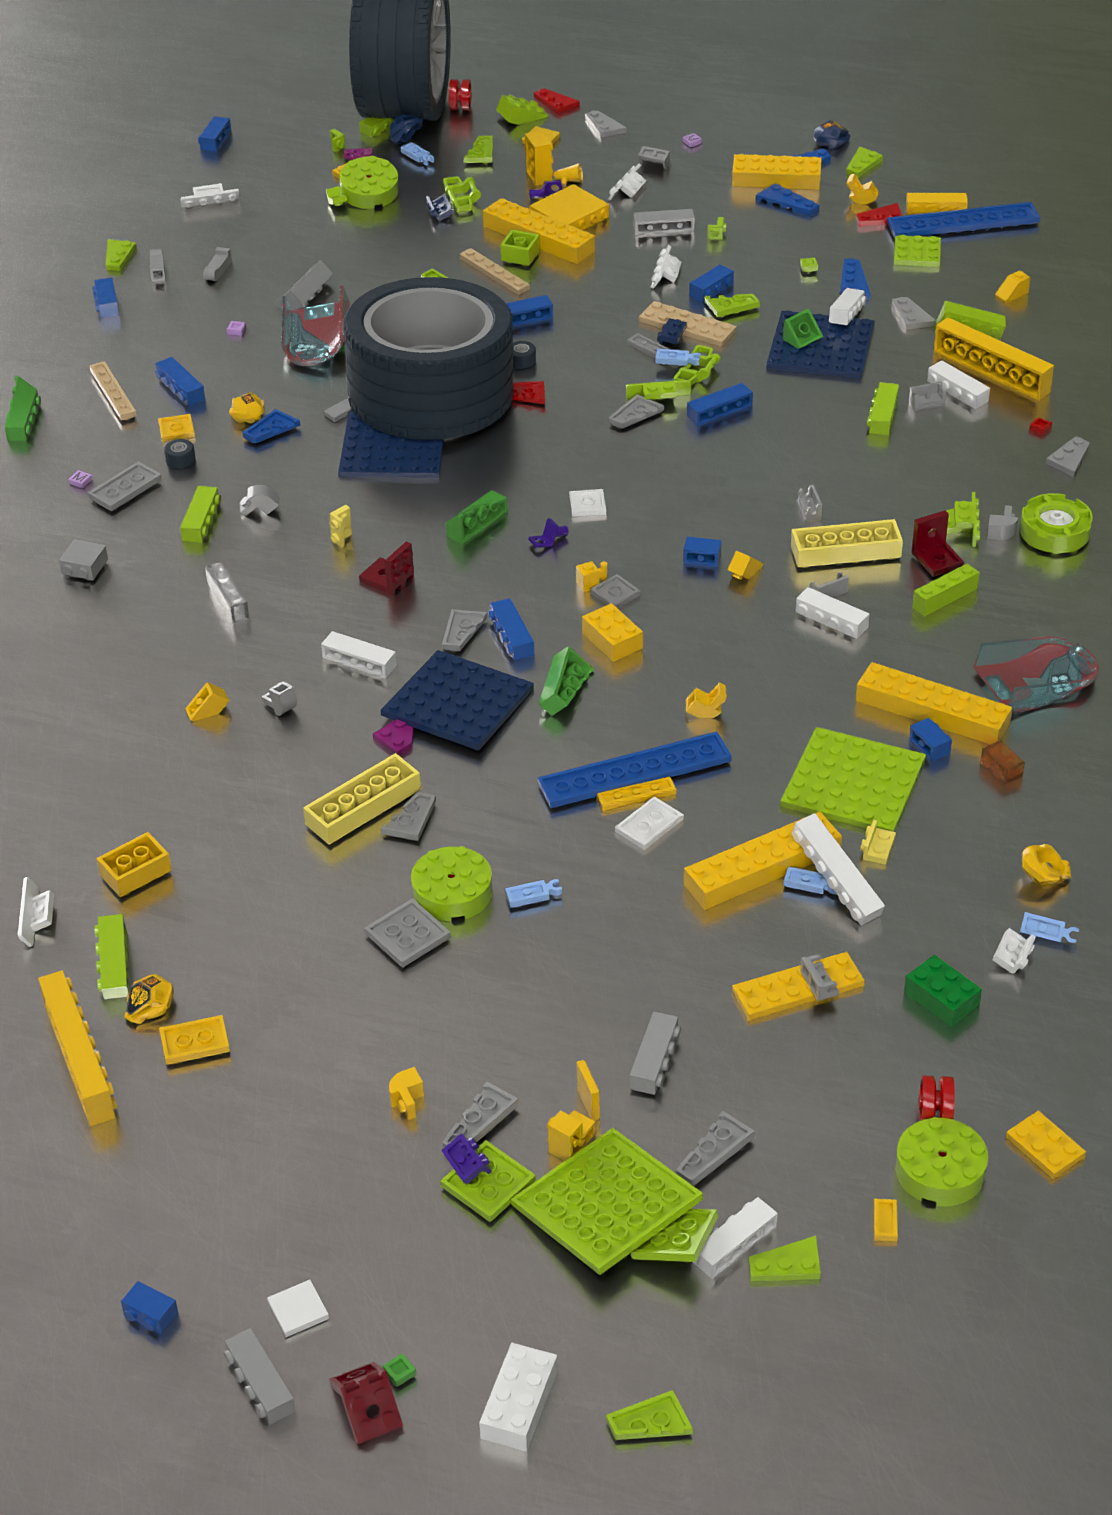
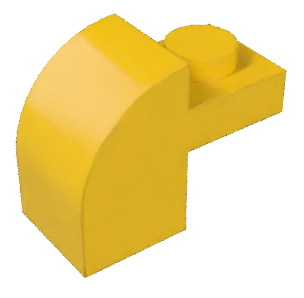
M855 173L849 176L847 187L851 190L849 198L853 202L868 204L877 199L879 191L872 181L862 185Z
M719 682L709 694L696 688L686 698V712L698 718H714L721 714V704L727 698L726 685Z
M415 1067L397 1073L389 1083L391 1107L398 1105L399 1111L401 1113L404 1112L408 1120L416 1117L414 1099L424 1096L423 1081Z

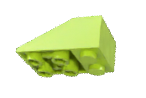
M510 94L508 96L502 95L496 108L508 122L518 125L548 117L545 109L539 107L536 101H527L522 97L518 99Z

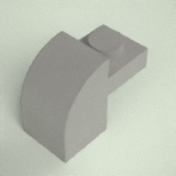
M264 485L251 486L247 489L248 496L244 497L240 502V513L246 516L258 507L267 515L279 506V495Z
M1005 505L1004 516L990 514L987 539L1006 540L1016 534L1018 517H1015V513H1011L1012 506Z
M284 681L268 689L269 693L262 696L263 703L274 708L275 715L277 716L297 706L294 686Z

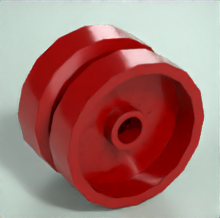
M450 79V111H457L459 106H461L462 111H470L472 101L471 80L463 79L460 86L458 79Z
M922 1075L918 1093L920 1121L935 1117L936 1111L938 1118L954 1119V1077L941 1076L938 1090H936L935 1078Z

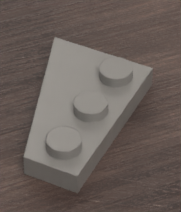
M594 110L585 113L586 120L600 138L627 133V127L600 111Z
M908 297L892 299V305L905 330L935 326L936 320Z
M637 394L608 418V423L622 429L664 411V405L650 399L645 400L644 397Z
M1075 436L1047 457L1046 464L1074 477L1081 460L1084 459L1089 449L1090 442Z
M451 609L442 642V650L461 651L487 619V612Z
M417 792L403 806L404 809L399 814H394L391 817V821L380 828L381 834L418 841L436 803V795Z

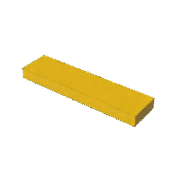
M665 777L601 792L596 797L602 811L648 801L654 796L661 798L676 794V787L671 777Z

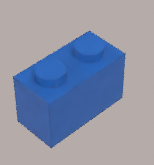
M687 537L683 549V563L718 567L722 540Z
M930 718L910 726L909 740L922 753L926 754V757L931 762L950 754L951 737Z
M139 1281L135 1283L121 1300L123 1314L128 1320L132 1322L137 1321L147 1330L156 1331L160 1334H163L179 1314L175 1299Z

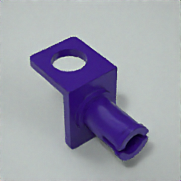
M546 181L542 189H530V199H544L558 192L551 189L552 185H557L559 187L558 191L562 190L561 181Z
M547 518L543 535L530 536L528 540L536 548L553 547L555 538L568 536V534L564 533H569L566 525L558 526L551 518ZM535 540H540L544 543H538Z

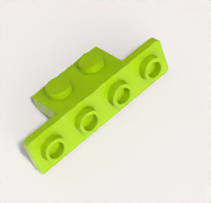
M679 380L627 384L626 399L630 400L637 394L644 397L645 400L690 395L691 381Z
M975 492L971 494V502L955 501L954 504L955 528H972V547H976V541H980V520H978L979 498H976Z

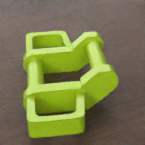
M458 176L443 179L445 192L449 195L455 211L459 213L473 210L472 205L481 197V192L477 189L474 178L468 177L464 182ZM469 189L472 190L468 196H455V194L466 193Z
M696 345L692 353L701 352L708 354V356L700 355L699 366L705 368L699 371L691 370L692 364L688 363L687 366L679 369L673 381L687 379L691 381L692 386L695 382L708 378L714 365L720 361V355L713 353V348Z

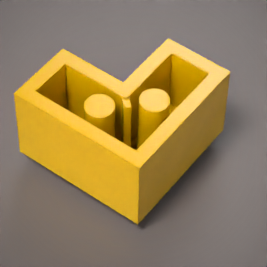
M560 1110L547 1123L548 1151L563 1161H566L586 1147L596 1136L595 1121L575 1110L569 1115Z

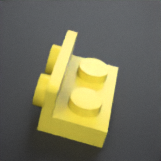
M347 505L330 513V538L334 544L339 545L341 548L345 546L344 538L352 535L351 510Z
M873 820L872 825L867 826L865 834L867 839L862 840L860 851H863V860L886 865L896 838V832L877 828V820Z

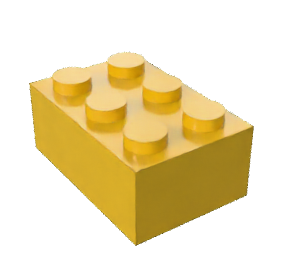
M541 130L525 133L526 173L535 186L543 185L546 181H552L554 176L552 169L553 157L551 154L553 145Z
M612 603L582 616V633L612 662L643 649V631Z
M149 832L96 858L100 876L119 897L172 871L169 853Z

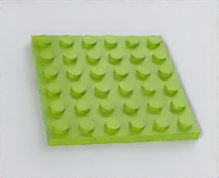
M816 727L781 798L780 807L811 815L820 811L827 819L867 829V826L872 825L873 820H877V828L895 832L925 763L926 754Z
M611 1128L511 1198V1203L513 1207L601 1275L703 1200V1193L616 1129Z

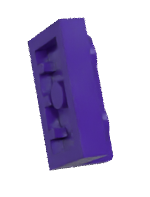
M461 1133L441 1151L461 1180L468 1184L483 1170L488 1174L492 1170L488 1166L490 1161L483 1152H478V1143L472 1137L468 1139Z

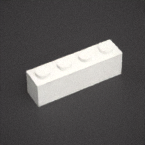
M846 288L830 307L829 322L848 325L859 310L861 311L862 307L865 306V291Z
M940 361L928 368L927 381L929 383L941 382L943 384L942 390H945L946 393L970 407L977 409L989 402V387L946 362Z
M809 587L796 598V613L858 639L869 626V613Z
M332 631L321 643L323 658L373 675L387 678L397 666L395 651Z
M759 1197L752 1202L746 1203L741 1211L736 1215H731L721 1227L712 1230L697 1261L692 1263L713 1279L777 1227L778 1213Z

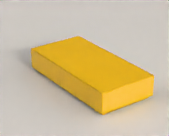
M874 1199V1241L897 1242V1200Z

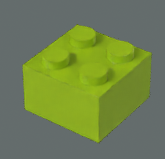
M511 229L500 245L501 261L530 266L540 251V235Z

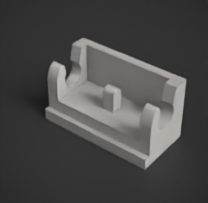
M643 146L638 154L639 163L642 165L643 161L646 160L662 163L663 169H667V166L671 164L670 151Z
M936 382L910 387L909 403L914 411L945 406L946 391L942 390L943 384Z
M809 485L808 493L803 494V489L800 488L796 502L804 522L822 520L823 505L815 486Z
M842 571L837 573L836 580L816 585V587L815 581H812L809 588L834 598L848 593L849 577L844 575L842 578Z
M821 956L801 957L800 972L817 1001L839 995V990L836 988L837 983L831 980L823 967V963L816 962L813 964L814 961L821 960Z

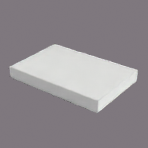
M654 796L615 826V832L641 849L646 850L684 820V814Z

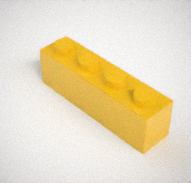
M907 193L906 196L907 215L967 209L968 205L966 193Z

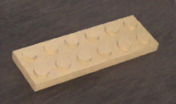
M655 301L639 316V322L661 329L669 318L687 322V328L683 333L684 336L720 347L737 331V326L730 323H724Z

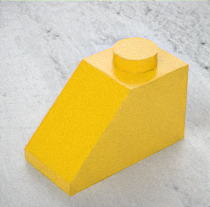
M1020 270L1008 275L996 292L995 297L1004 303H1008L1029 292L1030 276Z
M736 551L727 570L732 572V576L742 580L744 577L749 580L764 563Z
M206 682L185 710L191 721H197L219 714L230 700L224 689Z

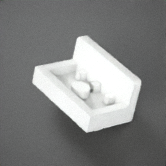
M1009 928L1004 933L992 960L1012 974L1018 969L1022 970L1028 963L1027 955L1035 947L1033 942L1036 937L1032 934L1026 940Z

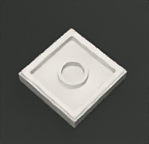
M603 489L569 491L572 517L606 515Z
M311 1280L267 1297V1302L285 1337H289L329 1319L328 1312Z

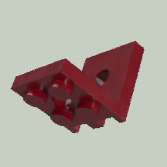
M946 510L915 519L911 553L932 577L953 571L964 565V561L946 543L949 518Z
M406 541L388 558H378L359 575V581L394 595L397 587L402 588L406 585L407 578H414L412 544Z
M375 1362L329 1379L332 1389L342 1397L357 1444L403 1427L386 1370ZM372 1404L377 1405L378 1414L372 1418L367 1417V1408Z

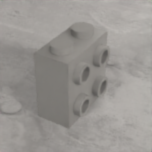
M74 539L59 559L61 574L94 580L108 560L106 545Z

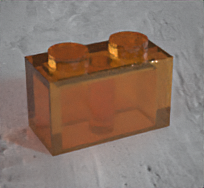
M1001 740L982 748L980 763L1004 785L1023 777L1025 762Z

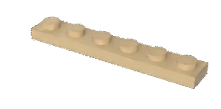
M472 248L459 254L462 261L515 294L520 295L530 290V284Z
M106 362L90 365V371L120 420H128L135 417L136 411Z

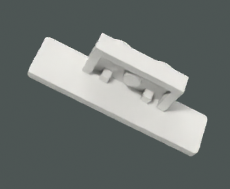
M640 163L636 167L633 166L623 176L622 180L620 179L610 190L609 201L620 190L632 198L645 184L646 180L637 173L641 166Z
M222 183L194 187L193 196L181 197L182 208H190L197 205L204 206L211 203L235 201L239 199V189L223 191Z
M669 245L666 249L663 248L659 254L657 266L654 269L655 274L651 278V287L653 289L662 276L673 283L677 279L681 261L669 254L671 249Z
M26 877L22 887L18 937L28 947H32L34 945L35 931L52 924L54 894L50 890L39 894V887L29 877Z

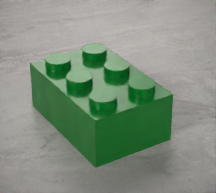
M934 954L906 975L904 993L952 1028L980 1006L982 988Z

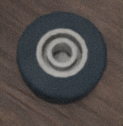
M528 341L513 342V367L517 369L532 367L536 363V348L534 344Z
M175 439L168 442L164 447L166 463L172 468H186L195 461L194 445L189 440Z

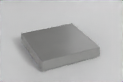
M616 574L591 588L590 594L605 605L612 603L617 608H620L641 596V591Z

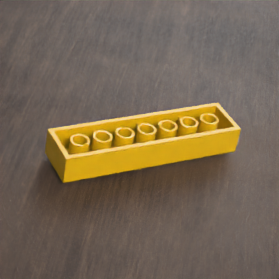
M500 198L482 211L484 227L506 236L511 229L539 234L540 250L572 263L578 264L595 252V235L506 199Z
M949 317L936 325L934 353L1038 401L1051 392L1053 364Z
M871 662L857 683L856 701L919 722L930 718L941 729L996 747L1011 722V706Z
M820 811L815 813L841 847L842 835ZM795 821L685 867L683 885L700 906L706 910L784 877L788 866L803 869L814 864V862L805 855L802 846L792 836L794 825L798 822Z
M63 970L39 977L38 981L45 1009L90 1127L115 1119L114 1109H117L114 1096H111L114 1095L111 1082L105 1081L108 1079L105 1067L99 1065L102 1064L99 1052L93 1050L96 1048L93 1036L88 1035L90 1030L87 1021H82L84 1019L81 1006H76V1004H79L75 992L70 991L73 989L70 977L65 978Z

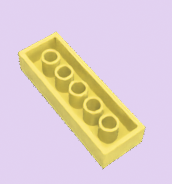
M895 519L798 528L791 531V548L797 567L893 559L902 556L903 540Z
M395 753L303 807L305 825L330 845L420 791V772Z

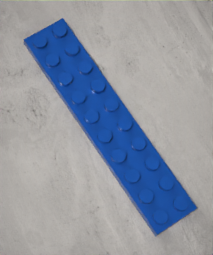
M1032 202L887 218V224L894 238L898 235L946 234L948 232L974 231L976 229L1018 226L1020 224L1040 222V216Z
M713 732L538 777V785L550 808L596 797L601 792L665 777H673L731 762L732 755L719 733Z

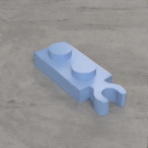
M412 142L401 147V153L417 162H423L424 165H429L428 161L434 163V156L430 155V152Z
M657 349L655 363L687 366L688 363L699 365L700 353L689 354V351Z
M788 866L783 886L823 894L824 890L831 894H837L834 889L829 887L827 880L821 873Z
M558 879L551 880L547 884H545L544 880L505 888V895L510 908L549 900V895L559 896L562 894V887H559Z
M1025 912L1020 932L1061 942L1062 937H1066L1069 942L1076 943L1077 940L1072 939L1070 933L1072 931L1079 932V929L1076 927L1066 929V922Z

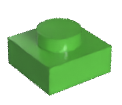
M403 1353L382 1365L383 1369L386 1370L387 1376L396 1387L416 1375V1369Z

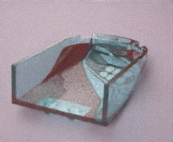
M343 285L340 286V302L292 310L286 295L283 296L281 346L289 361L301 366L318 365L331 359L340 350L345 340L344 317L350 307V302Z
M1044 636L982 643L973 668L999 702L1011 706L1012 713L1038 709L1052 704L1090 685L1096 679L1099 664L1095 656L1078 643L1073 645L1065 642L1066 639L1061 637Z

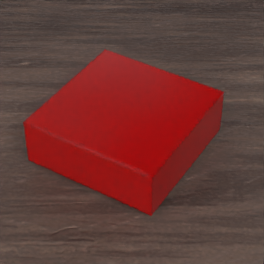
M1037 417L1029 425V430L1042 435L1052 428V422Z

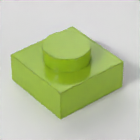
M815 257L800 259V266L803 272L818 271V263Z

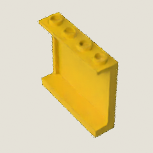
M574 184L529 205L532 211L564 222L580 230H584L609 217L608 203Z

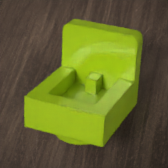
M336 129L330 130L333 151L337 152L346 148L345 135Z
M340 186L326 189L329 204L341 206L343 202L347 201L346 195L341 193Z
M718 217L717 225H708V239H723V232H726L727 223H724V217Z

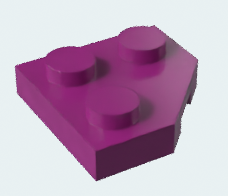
M372 148L344 149L343 152L344 158L347 160L373 156Z
M396 719L374 732L373 739L393 754L396 753L400 756L412 748L414 727Z

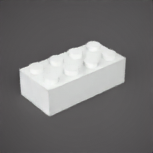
M511 1342L479 1422L480 1439L527 1452L558 1372L556 1354Z

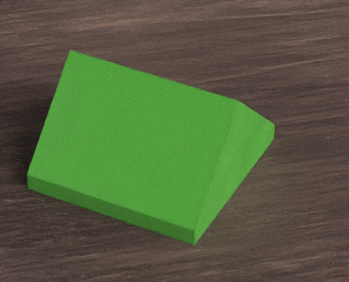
M809 308L784 320L783 340L797 349L823 337Z

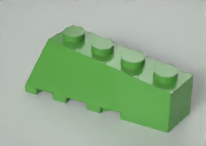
M15 376L16 386H13L12 389L13 399H10L9 403L10 411L7 413L5 432L7 441H27L32 431L31 427L35 423V415L38 414V406L41 405V396H38L35 387L20 376Z
M491 490L446 522V536L460 544L465 543L508 512L507 497Z
M566 647L553 657L538 705L551 716L562 710L570 703L576 691L581 688L582 683L587 680L588 675L593 672L594 668L572 648Z

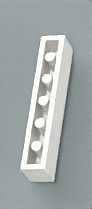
M814 813L796 822L792 830L794 840L802 846L805 855L814 862L817 871L825 877L829 887L834 889L841 903L849 909L853 919L862 926L881 916L885 905L818 816Z

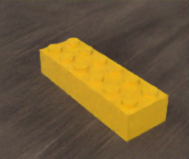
M734 154L732 186L768 188L773 184H779L786 189L820 190L821 158Z

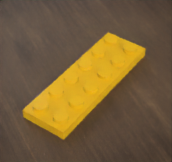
M848 952L813 962V964L816 962L823 963V967L831 980L836 981V988H838L839 993L864 986L865 980ZM801 965L732 985V992L748 1021L817 1000L800 972Z

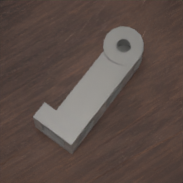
M216 248L215 256L204 269V280L218 281L232 262L229 248Z
M162 249L150 250L152 282L165 280Z

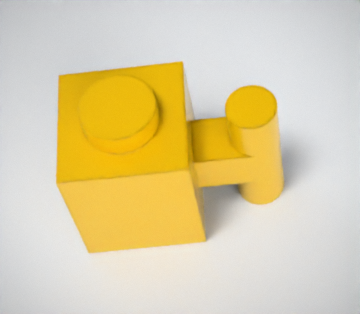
M593 561L576 566V583L583 592L590 591L591 588L600 584V578L601 582L608 579V567L605 561L600 563V568H597Z

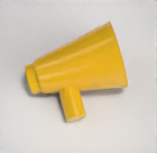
M578 163L554 171V179L560 180L562 187H566L567 182L582 183L583 171L581 164Z

